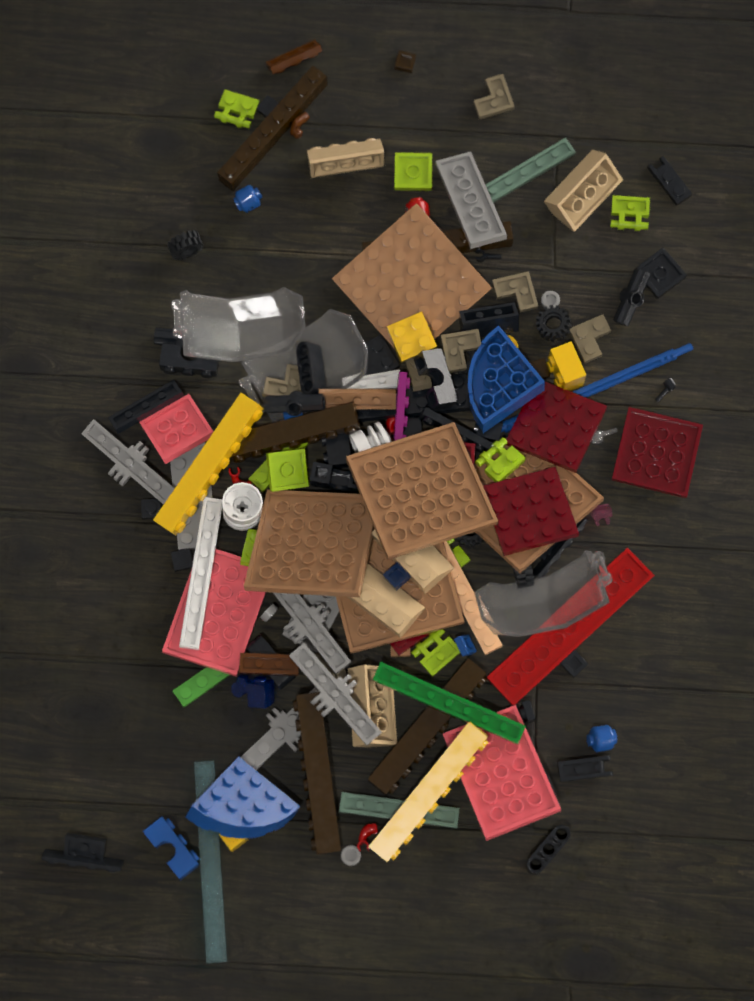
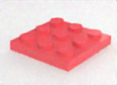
M190 394L140 421L143 430L165 464L207 441L214 432Z

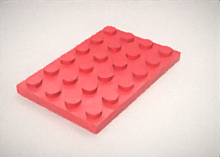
M215 549L199 650L179 648L191 578L190 572L162 653L237 677L240 653L246 652V647L266 592L245 591L244 583L248 566L240 565V556Z
M516 705L496 712L524 725ZM466 725L443 733L447 747L451 745ZM526 727L518 745L482 730L488 735L486 739L488 744L482 751L478 749L473 756L476 759L469 767L465 765L462 768L461 772H463V775L460 778L486 841L560 812L561 808Z

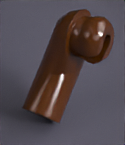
M303 112L292 122L290 134L296 139H299L303 134V131L300 130L301 125L310 119L308 113Z

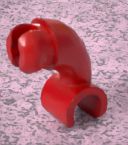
M395 417L389 418L386 421V430L390 438L394 434Z
M237 467L238 473L235 475L231 474V469L229 468V476L233 484L243 482L252 485L250 480L244 482L238 478L240 475L239 467Z
M367 824L362 828L357 844L360 852L362 844H367V851L370 850V845L366 839L371 834L378 833L377 824Z

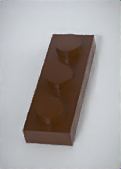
M312 40L267 61L266 65L273 74L281 73L285 68L291 65L296 66L304 59L316 57L318 53L322 52V48L316 40Z
M240 653L239 674L299 675V667L289 655Z

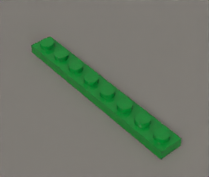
M380 662L373 677V681L464 722L468 723L470 721L478 728L518 745L526 727L521 723L383 662Z

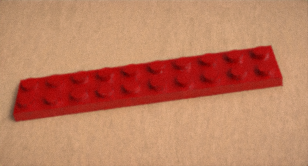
M626 548L489 674L486 679L512 706L516 705L655 575L629 548Z

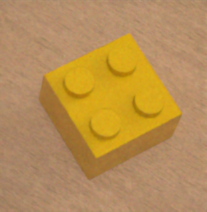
M422 311L386 327L401 363L414 358L421 351L432 350L437 347Z
M572 341L550 349L546 364L549 372H553L555 386L568 391L583 387L586 373Z

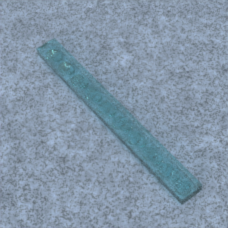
M214 761L194 762L196 801L216 781ZM198 827L207 964L227 962L219 832L210 829L207 831Z

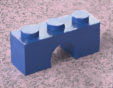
M161 817L143 832L156 849L165 843L175 846V856L167 864L176 876L182 880L200 866L197 863L199 857L193 850L190 852L185 847L187 844L186 840L181 834L177 836L174 833L173 829L176 827L169 818L164 820Z

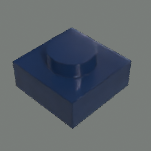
M398 562L383 574V577L396 591L411 579V576Z

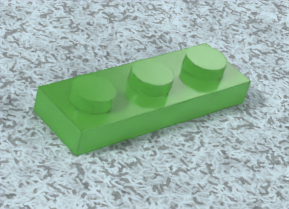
M206 667L174 689L173 693L185 708L230 675Z

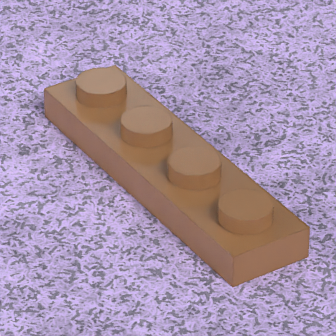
M319 389V394L325 396V409L352 402L356 409H396V389Z

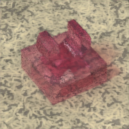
M609 504L598 505L590 512L596 526H599L601 518H605L606 524L609 525V517L613 516Z

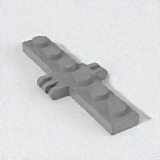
M94 419L81 433L116 463L108 472V475L111 477L118 472L113 478L116 482L121 479L119 484L124 486L132 477L162 504L166 502L175 488L145 463L147 459L145 455L149 448L145 446L139 451L144 445L142 442L127 448Z
M273 593L293 619L283 629L285 632L291 628L294 629L288 636L291 638L298 634L293 640L295 644L307 637L335 675L351 664L349 658L322 625L326 622L325 617L330 614L328 610L322 614L320 613L325 608L324 604L319 605L317 608L315 605L309 608L299 594Z
M305 643L289 655L293 662L319 690L320 694L311 703L315 705L321 701V704L316 709L320 711L324 707L327 708L321 713L323 717L335 709L366 746L382 733L350 696L354 692L352 688L357 684L355 680L349 685L347 684L352 678L350 674L344 679L341 676L335 679Z
M314 687L309 693L319 692V690ZM274 707L272 712L276 717L273 718L269 713L266 715L270 720L268 724L271 729L240 758L257 770L285 743L296 752L298 749L293 743L296 742L298 744L301 734L300 731H296L295 720H298V712H294L293 708L286 714L283 710L279 713Z

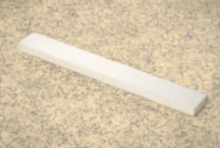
M206 497L203 500L179 648L199 650L222 513V499Z

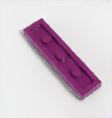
M407 372L398 373L394 441L406 437V435H403V427H407L408 416L404 415L405 408H408L409 404L406 389L410 387V377H407Z

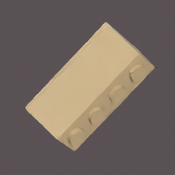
M370 138L363 142L351 141L344 145L332 144L325 148L313 147L307 150L311 178L384 167V149L380 139Z
M592 150L544 202L556 218L575 232L623 179L606 153Z
M372 531L373 539L383 549L376 531ZM434 546L392 559L395 563L398 562L411 576V580L424 594L454 569Z
M368 563L366 565L360 598L347 597L399 638H402L425 609L424 606L399 588L396 591L383 575Z
M361 665L348 668V674L352 676L349 684L354 680L357 682L352 688L354 692L350 696L382 732L366 746L352 730L353 747L368 748L395 746L397 744L394 690L373 681L378 666Z

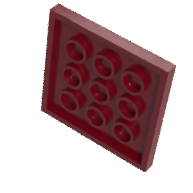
M545 382V391L523 405L506 439V445L513 446L519 451L576 473L607 410V406Z
M628 407L611 480L687 498L703 425Z
M556 467L483 486L498 519V524L493 527L503 556L579 536Z

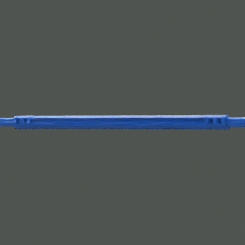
M689 343L675 350L670 349L577 389L573 393L586 398L676 360L678 356L692 351L693 346ZM518 415L503 421L501 432L511 431Z

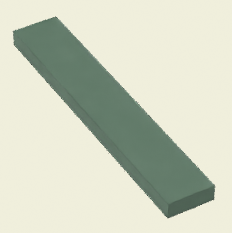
M566 138L560 140L487 183L486 188L493 203L574 156L576 152Z
M342 792L339 812L391 819L405 801ZM438 805L432 813H426L423 817L426 821L423 824L457 828L460 808Z

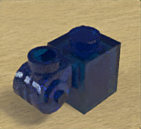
M248 675L237 676L231 691L236 697H241L247 693L248 707L266 709L274 704L273 680H266V677L249 679Z

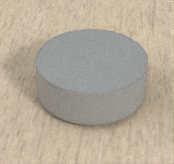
M547 291L542 295L541 305L543 308L547 307V309H550L549 305H553L554 308H556V305L559 306L560 297L556 292Z
M272 604L260 618L267 622L278 610V607Z
M346 846L341 852V859L344 864L354 866L359 863L361 852L356 846Z

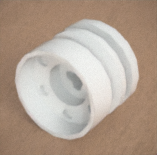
M379 421L374 423L376 432L372 426H367L368 436L362 430L349 434V439L355 453L392 442L388 432Z
M248 483L233 484L225 491L222 498V513L228 526L240 531L257 526L263 509L261 493L256 487ZM241 507H244V512H240Z

